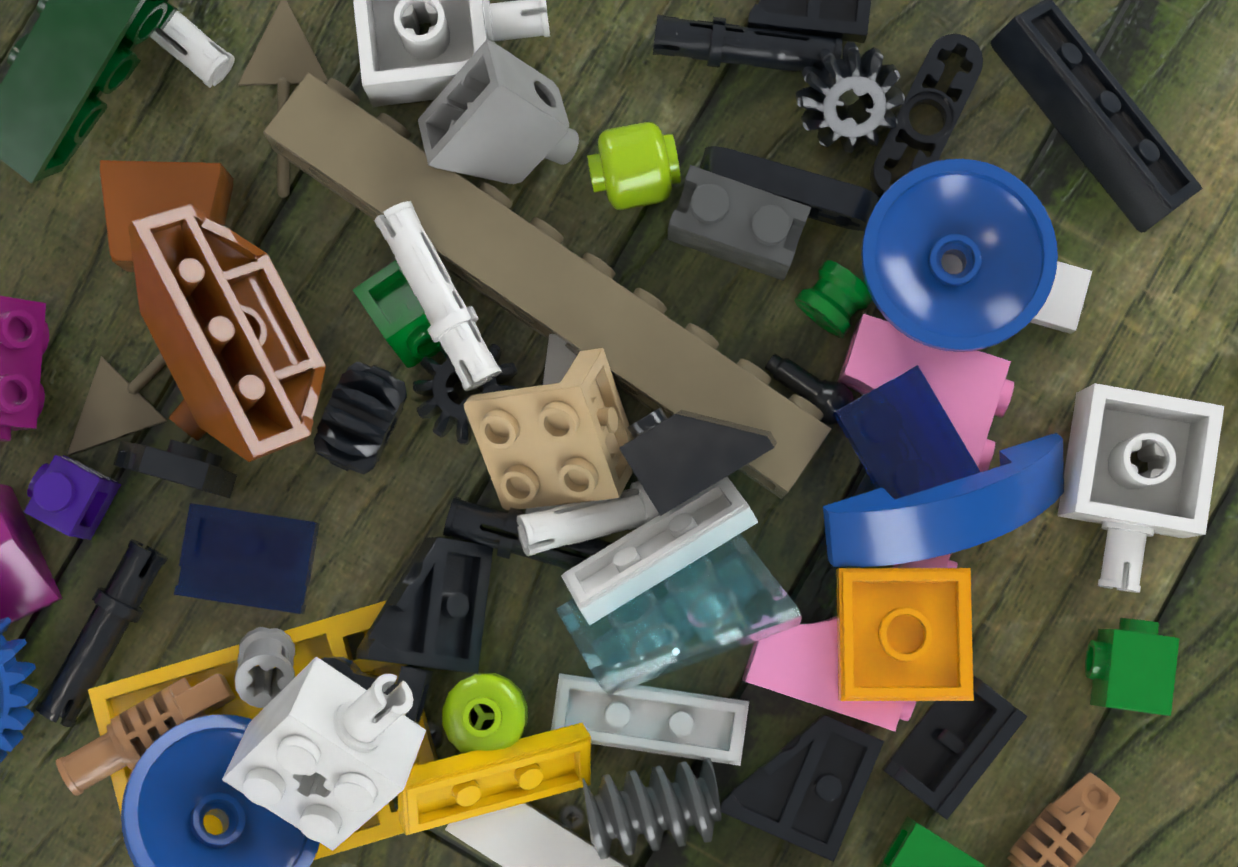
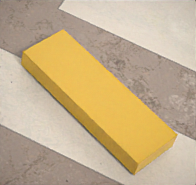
M582 722L520 738L515 744L505 749L490 751L474 750L413 766L404 790L397 795L399 821L405 835L582 788V778H584L588 786L591 785V736Z

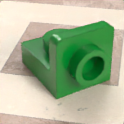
M396 260L353 289V292L385 340L407 368L414 367L425 356L432 357L441 350L440 341L434 343L427 329L431 324Z

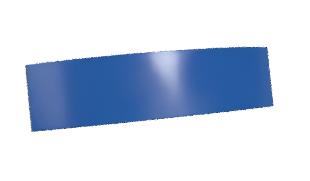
M1054 433L1000 450L999 467L895 500L882 487L823 506L828 561L833 567H876L903 564L955 553L991 541L1013 531L1043 513L1064 493L1063 438L1059 434Z

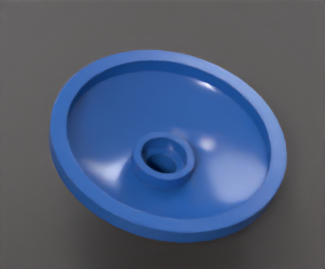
M947 159L935 161L910 171L891 185L882 195L866 225L862 241L861 258L864 280L872 300L891 325L908 338L925 346L944 351L965 352L997 345L1017 334L1030 323L1043 307L1051 292L1057 270L1058 252L1056 236L1050 217L1038 197L1020 179L986 162L970 159ZM948 254L957 256L962 262V272L958 274L946 272L941 264L942 257Z
M225 714L191 719L165 732L143 753L129 776L121 810L124 842L135 867H310L320 842L306 837L301 830L267 808L251 802L242 792L222 780L252 719ZM205 815H214L220 819L223 826L221 834L213 835L206 831L203 825Z

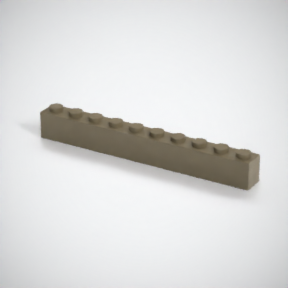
M309 72L306 74L263 131L274 152L282 155L290 163L373 220L378 215H384L383 212L390 207L402 202L411 201L429 240H431L446 270L548 340L549 334L557 335L567 342L565 346L575 355H578L580 351L603 348L616 386L650 410L655 411L661 407L667 418L680 410H685L770 431L777 442L775 448L738 470L780 499L789 492L831 430L830 427L821 422L824 416L821 410L798 395L793 394L790 399H787L768 386L771 382L770 376L750 361L740 359L736 364L716 350L719 346L718 341L699 326L688 323L684 329L665 316L664 313L667 311V307L651 293L641 288H636L632 293L613 280L615 276L614 270L598 257L587 252L581 258L561 245L564 240L563 236L545 221L533 217L529 223L511 211L510 208L513 203L497 188L485 182H482L478 188L460 176L459 173L429 166L425 151L408 140L411 134L402 124L385 113H380L375 118L357 106L360 102L358 96L338 80L330 78L325 84Z

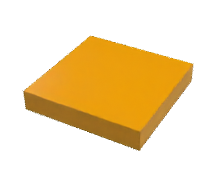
M971 568L836 569L839 701H974Z

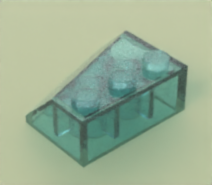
M741 534L591 625L584 618L574 599L569 600L556 609L596 681L608 695L800 625L802 618L796 604Z

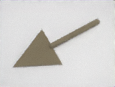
M287 0L280 1L238 83V86L277 85V113L290 97V85H299L308 72L325 84L328 82ZM277 153V193L280 197L285 198L290 193V162Z
M161 353L131 383L101 356L67 454L68 456L167 422L139 393L166 365Z

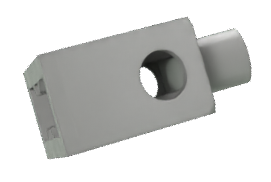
M487 39L418 119L429 166L508 184L522 182L544 158L561 165L567 164L574 157L579 144L578 133L574 129L569 128V121L562 97L556 84L496 43Z

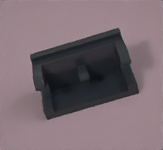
M974 675V701H934L882 768L895 781L946 820H948L1028 717Z

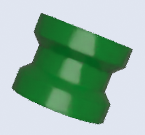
M826 260L817 271V282L812 288L802 289L794 301L801 311L821 328L838 338H844L852 327L851 318L855 312L867 309L873 300L866 284L842 265L832 260Z

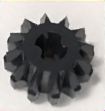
M848 41L843 49L842 58L837 60L829 49H822L820 56L825 67L822 70L815 67H804L802 75L810 86L796 92L795 98L798 106L807 109L800 118L804 128L807 131L818 129L817 138L820 144L827 148L840 138L844 150L851 154L857 145V138L864 136L871 146H877L879 136L875 129L879 125L885 128H896L898 120L890 109L904 104L905 95L902 90L894 87L900 78L898 70L893 64L882 65L884 57L880 50L872 47L860 57L857 45L854 42ZM853 89L859 99L854 104L847 105L841 98V95Z
M440 343L441 352L447 361L440 365L434 359L425 356L420 364L429 374L434 376V379H420L413 382L415 393L423 396H434L417 407V412L422 419L440 414L433 427V432L440 438L447 435L454 424L457 423V441L460 445H468L471 440L472 431L464 409V403L468 398L464 399L460 405L453 402V400L459 399L453 387L460 379L448 354ZM491 344L487 348L497 363L502 351L496 344ZM514 363L500 365L499 367L502 372L498 376L492 377V380L479 386L480 392L483 394L519 389L514 386L501 385L518 373Z
M357 361L349 366L346 372L342 374L336 388L333 389L332 396L324 408V414L317 426L318 431L314 438L317 454L328 459L330 464L346 471L350 469L364 475L374 469L385 447L388 445L399 416L403 411V405L407 398L405 382L391 376L392 372L376 365L371 367Z

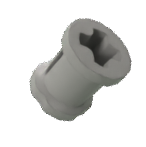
M258 627L249 631L239 643L235 689L240 698L250 706L264 708L295 678L293 668L295 644L291 637L283 630Z

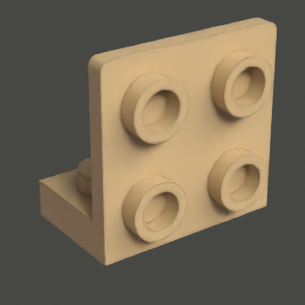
M603 348L580 351L560 383L471 395L464 403L465 412L502 508L505 510H510L511 507L526 509L620 498L633 473L619 448L634 438L627 428L630 425Z

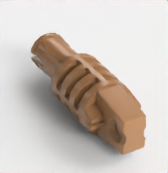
M215 674L193 687H190L186 678H182L112 718L111 723L106 726L107 733L69 755L58 758L56 760L58 771L69 790L75 796H78L85 789L126 766L133 770L143 753L165 732L188 720L208 716L234 700L236 696L222 674Z
M1091 772L1086 773L1054 802H1049L1009 849L1010 855L1007 859L1012 863L1008 867H1075L1095 844L1097 836L1120 800L1119 795L1100 778Z

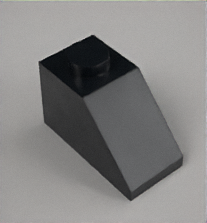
M660 407L627 427L634 439L619 449L659 515L662 516L772 450L777 442L770 431L685 410H680L667 418Z

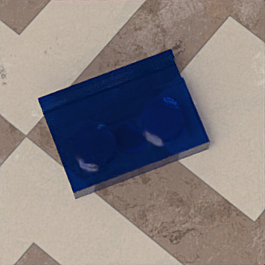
M918 365L842 407L833 414L876 489L883 487L894 500L980 473L975 461Z
M190 503L179 566H181L179 582L175 586L174 595L305 614L306 605L304 604L307 587L310 584L320 523Z

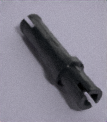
M657 14L653 55L680 56L707 61V66L717 68L720 67V63H736L761 68L802 72L804 67L807 66L815 67L819 70L825 67L820 56L822 49H829L836 60L841 59L842 37L815 36L797 32L743 27L726 24V18L714 16L712 22L679 19L678 17Z
M454 497L443 531L444 536H454L498 549L497 556L509 559L512 553L565 570H569L589 558L558 548L527 556L524 553L519 537L484 528L482 525L486 524L518 534L517 516L522 515L523 510L511 507L509 513L463 501L459 497ZM595 538L562 547L594 555L612 543Z
M130 540L128 548L106 588L98 587L92 597L96 604L43 700L38 703L36 710L41 715L55 723L61 717L62 721L60 723L63 726L74 727L77 717L89 697L88 689L94 688L130 622L138 623L144 610H142L140 604L162 565L168 560L165 555L148 545L146 548H143V544L139 541Z

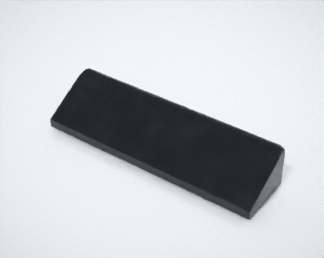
M1043 0L1017 15L992 39L990 44L993 50L1139 232H1146L1203 189L1053 0Z

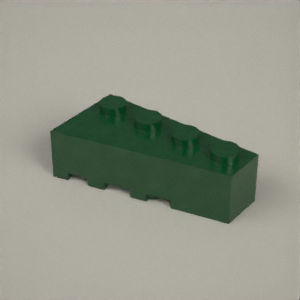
M39 0L36 11L40 16L31 32L20 38L11 49L7 57V63L11 67L0 84V159L30 183L63 171L108 108L107 104L99 97L102 93L110 94L125 80H128L141 61L132 52L136 45L145 41L157 27L163 30L178 9L169 3V0Z

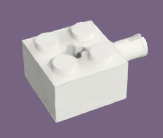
M353 0L362 86L373 107L435 100L486 39L495 43V41L537 36L550 37L546 0H516L491 4L490 0ZM431 23L428 33L417 35L420 31L419 24Z
M1096 383L1076 393L1064 470V493L1060 496L1058 517L1102 524L1101 528L1108 530L1101 577L1098 580L1099 587L1117 588L1119 591L1140 593L1141 586L1139 584L1147 537H1153L1154 534L1177 538L1206 535L1224 406ZM1137 451L1138 459L1148 462V470L1139 474L1137 466L1131 464L1130 461L1131 453Z
M315 657L250 721L222 780L242 792L251 802L267 808L301 830L306 837L320 842L333 851L404 790L426 729L405 716L412 708L414 699L411 689L404 680L390 694L386 695L384 692L395 683L397 676L394 674H383L366 690L318 657Z

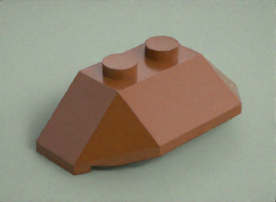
M192 204L132 221L128 228L140 314L198 427L248 462L306 440L311 435L314 422L312 419L319 400L326 365L269 255L232 230L205 218L206 213Z

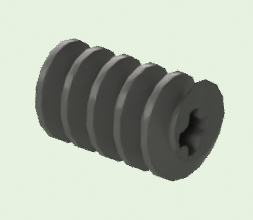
M711 758L703 759L698 779L694 776L687 762L678 763L673 783H670L661 766L652 767L648 787H644L635 770L627 771L623 791L617 789L610 774L601 775L598 793L593 795L584 778H582L591 841L600 859L609 858L613 838H618L626 855L634 854L638 834H644L652 851L660 850L664 830H670L678 847L686 846L689 826L693 825L696 826L704 843L711 842L715 822L721 821L719 793Z

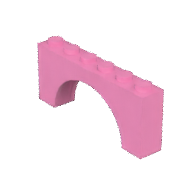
M866 314L862 315L855 326L838 379L839 383L854 389L873 402L896 429L908 456L912 473L913 494L989 469L995 450V441L987 439L994 415L1001 418L1004 416L1014 389V382L1006 379L1011 361L977 350L954 352L931 348L908 338L888 321ZM951 554L921 561L895 564L892 568H957L958 563L949 560ZM837 616L820 622L799 625L778 623L766 619L761 620L742 677L743 681L892 731H896L899 719L909 721L916 701L838 700Z

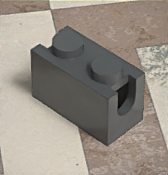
M690 165L677 210L674 209L669 222L667 240L784 281L811 207Z

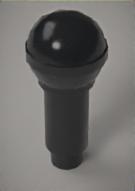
M774 354L768 361L765 369L773 374V378L821 410L824 414L821 419L822 423L824 422L829 425L839 424L851 414L854 407V397L845 384L827 381L826 379L822 381L789 358L783 359L777 354Z

